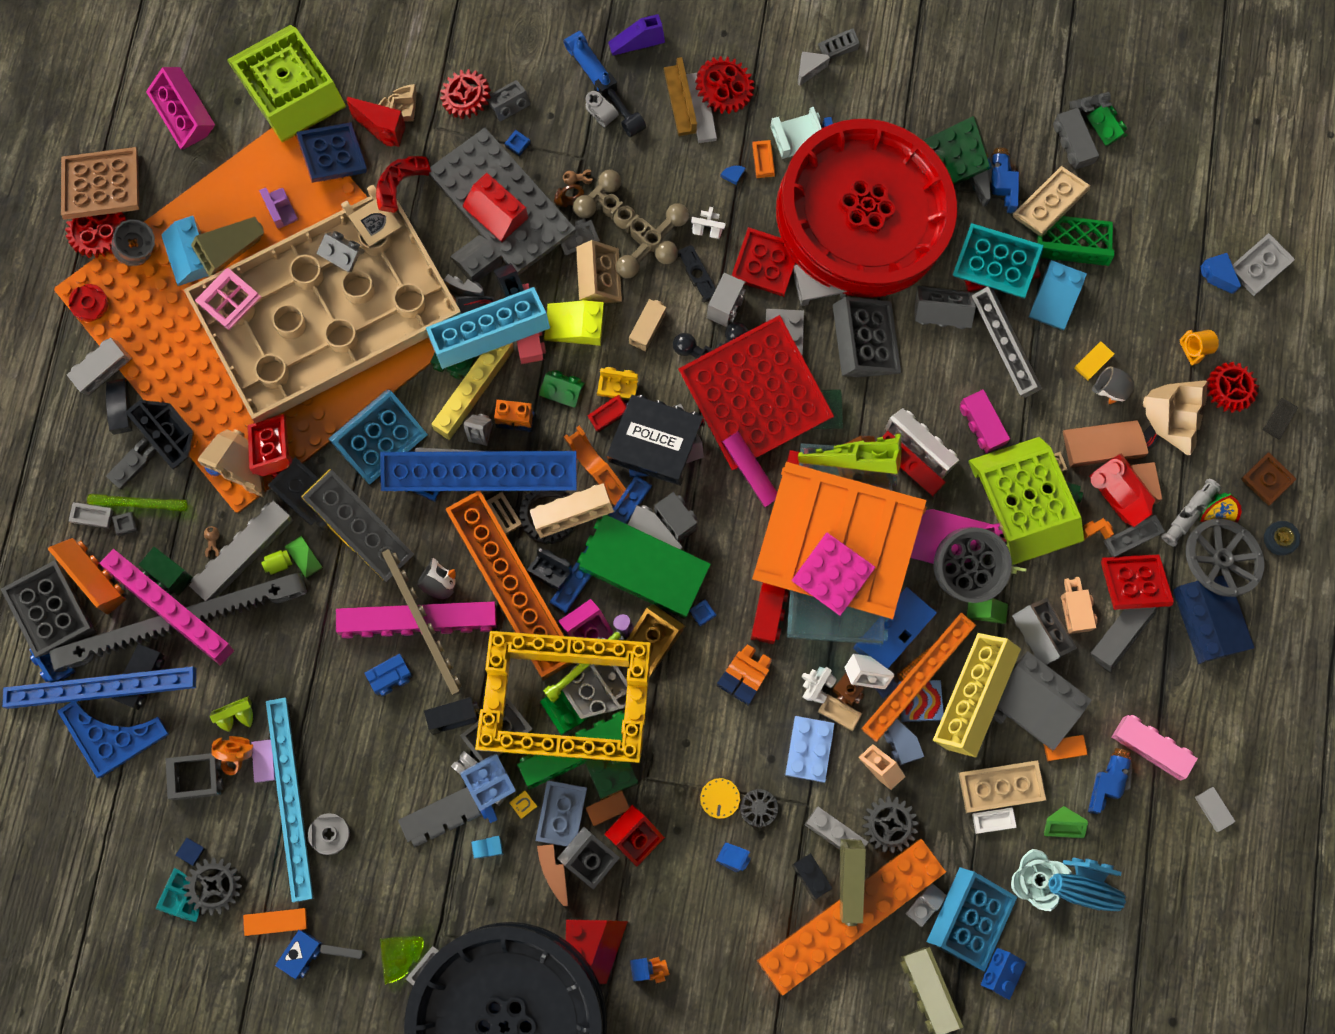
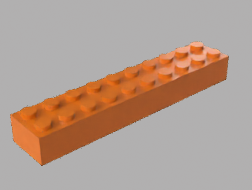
M477 491L446 508L449 518L514 632L564 636L481 491ZM531 660L542 681L573 664Z
M919 839L865 879L863 923H858L857 926H848L842 923L840 919V899H838L758 959L757 962L780 995L783 996L945 874L946 871L924 841Z

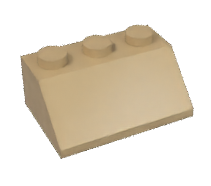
M594 240L577 246L579 300L604 303L622 302L621 278L616 271L619 249Z

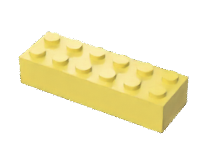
M977 634L933 738L934 742L946 750L977 757L1021 648L1006 638Z

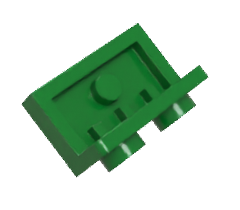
M1100 106L1087 115V118L1106 147L1122 136H1128L1126 133L1128 128L1122 120L1118 121L1116 118L1118 113L1113 106L1105 108Z
M558 370L548 371L545 374L539 396L575 408L585 383L581 382V379L578 377L564 376Z

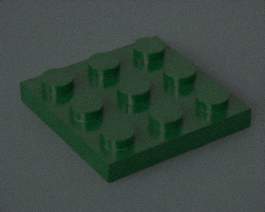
M974 116L924 140L944 163L953 185L992 168L977 119Z

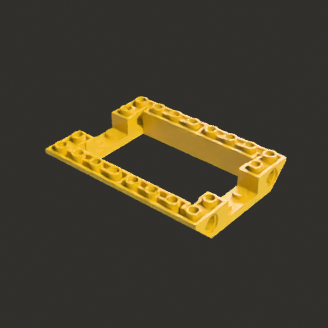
M490 631L485 668L487 681L483 709H480L475 750L640 763L650 672L651 643ZM510 659L629 667L627 670L625 715L621 731L622 743L621 740L502 731Z

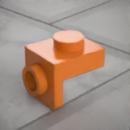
M1104 518L1096 523L1092 520L1083 526L1084 540L1098 531L1101 532L1105 539L1114 535L1111 524L1105 521Z

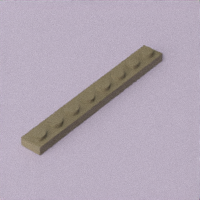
M389 549L382 552L451 694L455 696L461 693L459 688L462 685L457 676L453 677L450 671L453 667L449 659H444L441 653L444 651L442 644L439 640L435 641L433 637L435 630L432 624H427L424 619L427 614L423 606H418L415 601L418 596L414 588L409 589L407 585L409 578L405 570H400L398 564L401 562L396 552L392 554Z

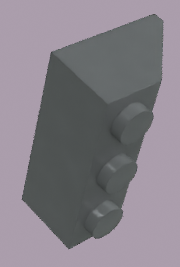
M917 286L914 312L915 322L925 325L932 323L942 327L950 325L960 329L972 328L976 309L972 298L973 292Z
M1048 598L1035 602L1012 615L1015 625L1021 630L1025 642L1031 647L1034 656L1045 665L1077 649Z

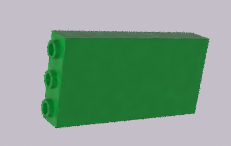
M604 515L602 519L598 518L594 526L597 530L594 536L590 535L586 542L588 549L586 553H581L577 561L580 564L579 570L685 619L710 567V563L608 515Z

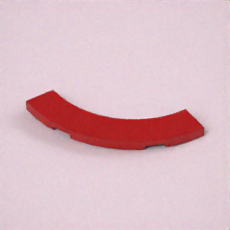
M408 156L405 159H397L384 170L376 188L377 205L380 211L396 213L398 210L396 199L398 184L410 176H428L431 169L427 157Z

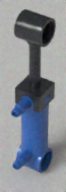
M577 31L565 38L563 42L567 51L578 61L595 85V90L604 98L609 96L625 118L621 121V124L626 134L632 137L646 129V123L640 113L630 114L615 93L617 91L616 79L610 72L606 71L588 46L583 33Z

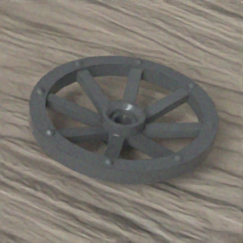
M1211 519L1197 526L1188 537L1186 544L1188 565L1195 578L1208 590L1218 595L1236 597L1248 593L1260 582L1264 572L1263 553L1257 540L1243 526L1227 519ZM1214 528L1216 550L1201 535L1202 531ZM1221 528L1236 533L1226 549L1222 545ZM1242 538L1252 553L1233 556L1232 550ZM1196 541H1198L1212 557L1196 556ZM1254 560V574L1252 575L1234 565L1233 562ZM1198 563H1211L1213 565L1209 576L1202 571ZM1219 570L1222 571L1228 587L1214 582ZM1229 570L1250 582L1243 587L1237 588Z

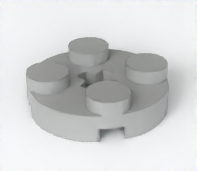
M331 813L317 817L308 830L309 843L316 851L324 855H333L345 849L350 838V829L346 821L338 815ZM329 828H331V831L334 832V836L331 837V840H328V838L324 836V833H326Z

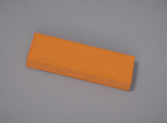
M306 908L243 915L244 936L307 929Z

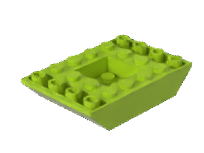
M292 25L227 59V62L281 142L297 135V132L308 129L346 107L334 82L297 28ZM280 72H288L284 77L278 76Z

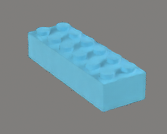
M534 287L426 327L442 369L550 329L547 313Z

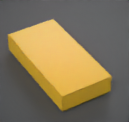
M1100 341L1074 369L1088 381L1113 357L1114 353Z

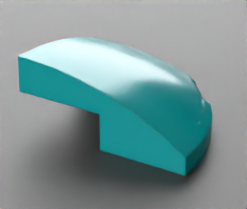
M174 868L155 909L196 922L199 909L197 911L194 910L196 903L188 904L192 897L184 896L185 893L189 892L188 889L183 888L184 885L190 884L185 879L188 876Z

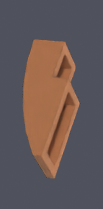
M554 844L537 846L539 861L549 887L563 906H568L565 867L563 864L556 865Z

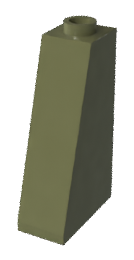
M252 217L197 235L191 246L210 277L258 243L264 234V230L256 217Z
M840 839V919L842 923L848 926H857L858 923H863L866 848L862 841L857 839Z

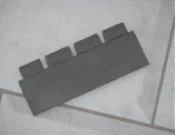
M468 787L399 819L398 822L407 842L412 841L415 848L428 842L425 834L428 833L432 840L446 833L443 825L447 824L451 831L465 824L462 816L465 815L469 822L480 817L481 814Z

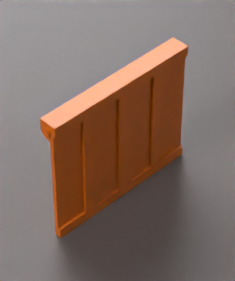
M786 462L781 472L782 479L752 580L812 596L791 580L827 532L876 567L848 607L893 620L921 518L927 508L925 506L926 500Z

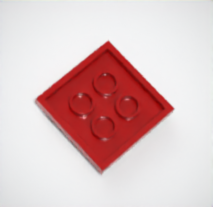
M748 227L731 276L744 281L745 285L784 297L795 261L787 251L782 238Z
M1160 555L1102 558L1101 565L1114 610L1168 607L1173 605L1174 601Z

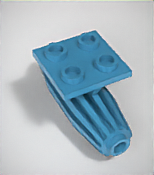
M1072 858V861L1063 860L1064 865L1075 868L1076 875L1057 873L1049 880L1051 893L1073 904L1095 910L1121 911L1126 903V896L1122 891L1104 882L1108 875L1121 876V872L1113 870L1114 866L1101 864L1100 866L1098 861L1090 859Z

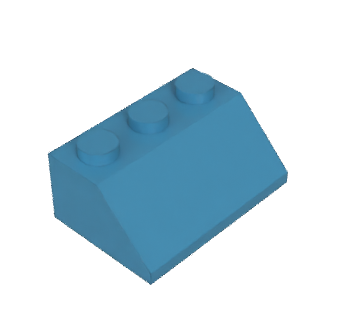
M194 216L175 221L161 234L178 286L209 276L191 246L195 236L201 234Z

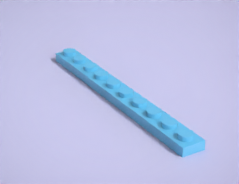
M287 698L266 701L291 899L294 903L314 899L288 702Z

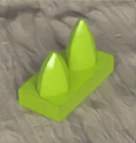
M249 696L211 711L210 718L212 723H216L221 729L230 732L233 726L232 715H235L243 725L251 727L253 712Z

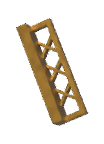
M681 57L677 58L675 66L664 67V75L678 136L695 134L697 131L696 116Z

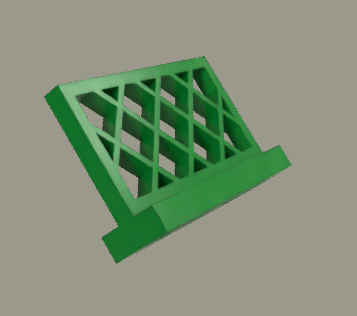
M1062 216L1043 235L1047 234L1053 240L1052 242H1044L1042 237L1037 235V243L1044 245L1040 258L1109 266L1114 257V250H1112L1113 222ZM1063 222L1068 223L1071 228L1066 231L1060 224ZM1087 225L1090 230L1084 233L1079 226ZM1107 227L1108 232L1103 235L1097 228ZM1057 228L1062 235L1056 237L1051 231ZM1073 230L1081 235L1076 240L1069 234ZM1092 232L1099 237L1095 242L1088 237ZM1066 237L1071 244H1063L1060 240ZM1084 238L1090 245L1088 247L1081 246L1078 242ZM1103 241L1107 245V249L1100 248L1097 244Z

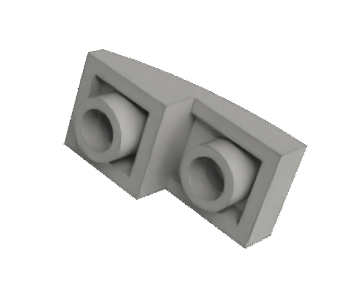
M449 274L444 279L447 288L460 295L484 296L483 287L476 281L471 282L467 279L463 284L462 280L454 276L453 278Z

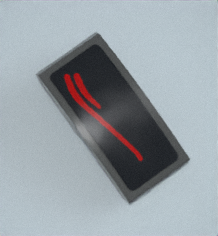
M490 296L456 297V304L461 314L495 302L494 297Z

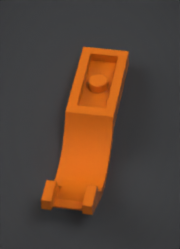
M578 426L574 434L571 436L565 435L564 439L572 451H577L578 461L598 485L604 483L610 501L615 507L626 488L610 466L597 454L587 439L585 432Z

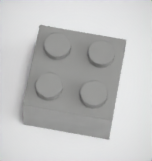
M724 273L708 304L707 319L725 327L728 326L729 322L733 323L737 315L738 306L741 307L745 298V282Z

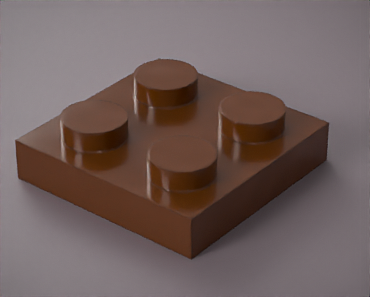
M1268 452L1241 480L1270 506L1296 478Z

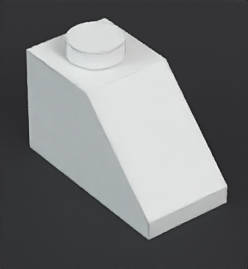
M853 654L845 666L851 685L886 689L894 677L890 670L871 656Z

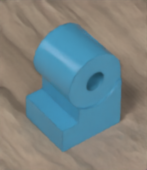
M500 836L471 842L474 859L503 855Z

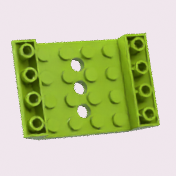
M1037 437L968 461L975 478L980 477L1007 541L1012 566L1084 541L1081 515L1054 453L1043 439ZM1049 485L1052 488V493H1045L1042 486ZM1031 491L1034 494V499H1027L1024 493ZM1013 497L1016 500V505H1009L1006 499Z

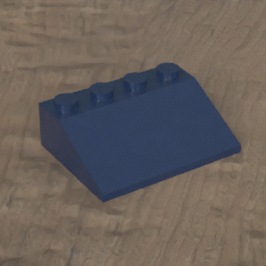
M1224 576L1215 577V583L1228 587ZM1199 581L1180 585L1173 590L1198 664L1254 649L1237 597L1218 595L1208 590Z

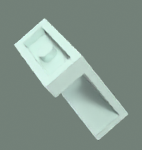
M814 107L810 108L808 115L781 122L779 117L772 118L770 127L782 159L794 156L799 147L811 135L822 129L820 126V115L815 112Z

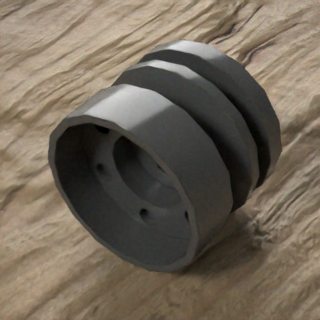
M130 219L119 224L112 239V252L115 258L127 266L144 264L150 258L155 245V236L152 229L140 220ZM129 244H136V246H133L132 248L129 247Z

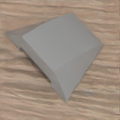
M591 664L562 691L580 719H585L625 708L627 680L617 666Z

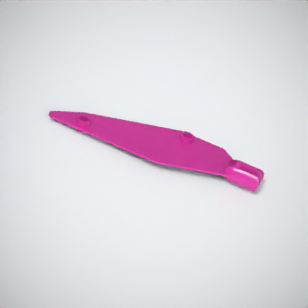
M935 509L926 510L925 514L922 515L910 558L934 564V556L941 541L948 534L960 528H983L992 531L999 537L1004 534L1002 530H999L1001 528L999 523L989 524ZM972 540L970 543L971 550H974L977 546V542L975 540ZM954 544L951 548V552L953 555L958 552V546L956 544ZM968 558V559L965 560L964 563L971 562V561H970V559Z

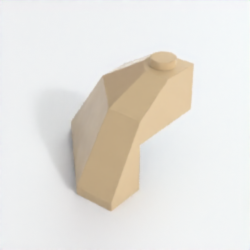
M1207 381L1167 384L1151 390L1144 397L1143 407L1146 408V416L1155 432L1186 455H1191L1196 447L1197 430H1200L1203 417L1199 413L1206 404Z
M228 429L217 434L197 461L202 466L220 473L225 479L242 485L246 491L264 498L263 476L252 474L249 470L248 440L244 438L245 434L238 430L232 432Z

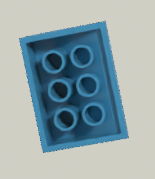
M386 389L328 439L370 485L381 475L380 452H408L428 434L394 393Z
M959 868L927 939V943L985 972L1017 896L974 871Z

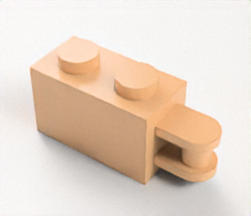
M1075 577L1073 580L1064 579L1066 593L1061 596L1068 633L1074 634L1094 630L1097 625V616L1093 614L1092 610L1094 604L1092 595H1089V590H1082L1079 577ZM1076 587V591L1072 592L1071 588Z

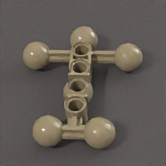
M612 169L605 170L598 178L599 185L589 195H581L576 198L573 203V210L582 219L590 218L596 211V203L599 202L603 206L604 214L611 217V220H614L617 227L626 229L627 233L630 232L631 237L640 244L632 255H624L618 259L616 263L617 273L625 279L633 278L639 271L640 261L649 252H655L657 260L662 264L673 263L678 257V248L671 241L661 242V240L673 227H681L686 224L689 219V211L686 206L681 203H674L669 206L666 211L665 221L655 229L646 220L639 218V215H636L633 208L624 206L622 201L619 202V198L616 195H606V193L617 191L621 186L622 180L618 172ZM614 204L615 207L609 208L607 205ZM627 215L629 218L624 220L621 216ZM636 227H641V228H643V230H642V231H636L635 228H636ZM649 239H656L657 242H655V243H650L648 240H649Z

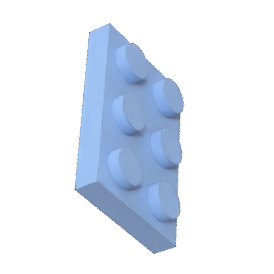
M795 716L785 776L825 783L834 723Z

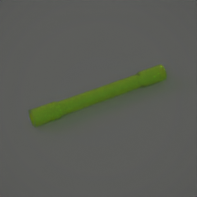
M88 494L87 504L94 506L138 507L184 512L187 511L188 506L187 500L118 497L103 494Z

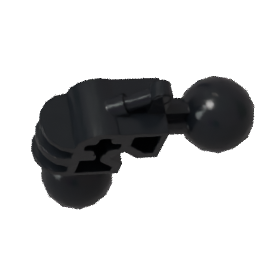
M740 322L731 323L726 328L725 337L727 340L724 344L748 332L747 327ZM680 333L673 341L675 352L681 356L692 355L697 359L712 351L708 346H705L704 349L698 347L695 338L689 333Z

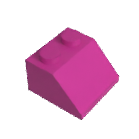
M591 599L558 621L568 637L595 639L603 637L608 639L613 634V630L601 610Z

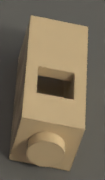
M648 300L629 336V344L646 352L666 314V307L662 302Z

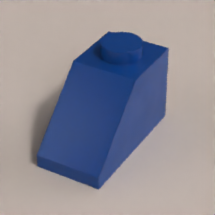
M1227 253L1208 258L1201 265V273L1208 283L1231 294L1241 287Z

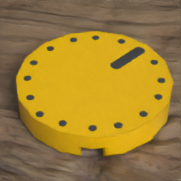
M723 778L713 779L702 789L700 795L701 806L710 817L724 819L733 815L738 809L740 793L736 785L731 781Z

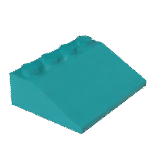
M971 223L953 276L1025 298L1044 245Z

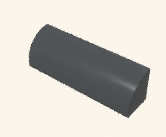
M1157 607L1125 609L1091 652L1095 661L1111 673L1155 616Z

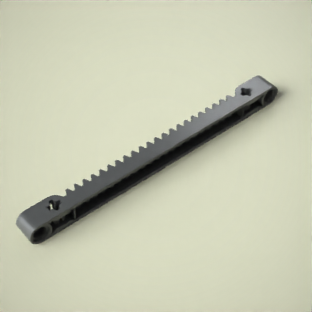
M295 573L186 607V609L203 623L204 619L210 623L212 622V617L219 620L220 614L226 618L227 612L235 615L236 609L240 613H242L243 607L250 610L251 604L258 608V602H261L264 606L267 599L274 603H281L303 596L307 593L302 573ZM275 588L279 590L277 595L273 594ZM157 616L53 649L49 654L54 672L68 670L67 667L71 669L86 665L92 661L94 654L103 657V651L109 655L111 654V649L118 652L119 646L125 650L127 644L131 647H134V642L142 644V639L150 642V636L157 640L158 634L165 637L166 631L172 635L175 628L161 616ZM83 649L85 652H83L82 656L80 657L79 654H81V650Z

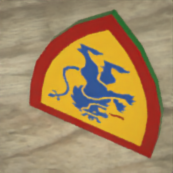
M1231 493L1216 494L1214 496L1215 501L1204 510L1199 522H1205L1211 519H1227L1238 523L1242 513L1241 504Z

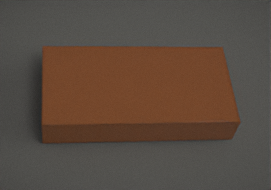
M621 791L586 807V811L595 827L625 813L630 807Z

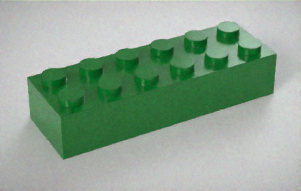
M623 711L617 712L607 722L604 719L593 724L594 728L588 731L584 728L576 732L575 737L621 740L622 743L621 731L625 713ZM530 754L521 758V763L517 765L527 787L531 790L547 782V780L554 779L585 764V761L589 759L544 755L532 757Z

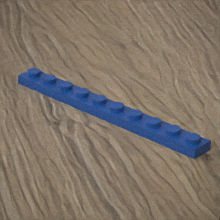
M184 667L4 687L2 707L9 709L196 688V668Z

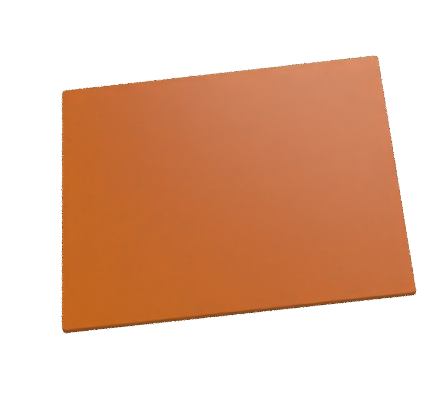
M272 128L144 221L152 229L155 236L154 248L150 258L144 264L127 266L119 262L114 254L107 251L106 257L99 254L98 258L95 257L54 288V291L69 309L68 301L70 295L77 287L84 286V284H93L105 292L109 304L104 315L95 321L86 322L79 320V322L99 346L110 337L122 345L132 359L121 367L119 371L143 400L170 403L194 431L189 454L190 458L236 513L241 512L260 496L246 491L242 485L227 480L222 475H210L197 460L217 434L227 429L232 432L238 430L244 433V438L248 440V425L255 422L251 418L184 289L208 277L178 286L161 234L175 221L194 216L201 234L256 217L264 230L260 241L222 269L224 270L342 211L341 204L348 201L352 206L367 198L366 194L350 176L312 183L297 135L281 142ZM266 187L268 192L271 193L283 188L298 220L277 229L259 190ZM135 243L129 244L130 248L136 246ZM429 337L281 413L286 416L289 454L292 460L296 457L303 464L330 443L329 437L386 389L394 393L429 366L435 352ZM270 474L263 476L265 492L270 489L268 484L274 479Z

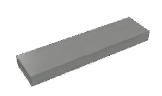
M697 73L686 74L697 121L696 134L698 143L716 141L717 137L711 107H707V101L702 103L704 97H699L698 93L700 90L695 89L697 83H695Z

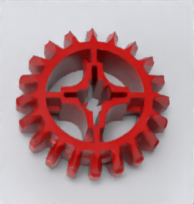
M1234 362L1229 364L1223 363L1221 366H1217L1207 379V383H1209L1207 390H1210L1207 396L1213 397L1211 403L1216 401L1218 403L1217 408L1223 406V411L1230 409L1231 413H1234L1236 410L1241 412L1244 408L1247 409L1250 407V404L1255 402L1254 397L1258 396L1256 390L1259 388V385L1254 383L1258 378H1252L1254 372L1248 373V366L1241 368V363H1238L1236 366ZM1224 375H1232V376H1235L1236 378H1231V377H1229V376L1226 377V376H1224ZM1233 383H1235L1234 386H1233L1234 389H1233L1231 392H1229V391L1231 390V387H1230V386H1231ZM1233 396L1235 398H1240V400L1230 399L1229 397Z

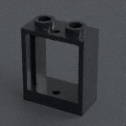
M469 697L424 710L428 729L434 735L479 721L478 716L480 715L479 704Z

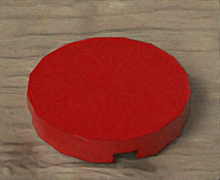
M84 284V286L74 289L68 301L73 315L79 320L86 322L101 318L107 311L109 304L105 292L93 284Z

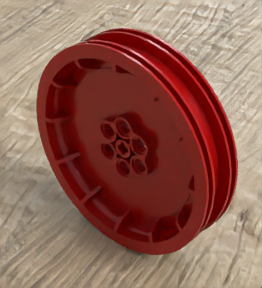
M874 119L840 121L826 126L811 135L799 147L790 161L781 181L776 200V219L779 233L787 251L797 265L819 283L829 288L831 285L847 291L842 294L857 297L891 295L918 282L932 268L947 247L952 237L957 217V200L952 179L944 163L934 150L910 131L895 124ZM870 222L875 223L876 227L872 226Z

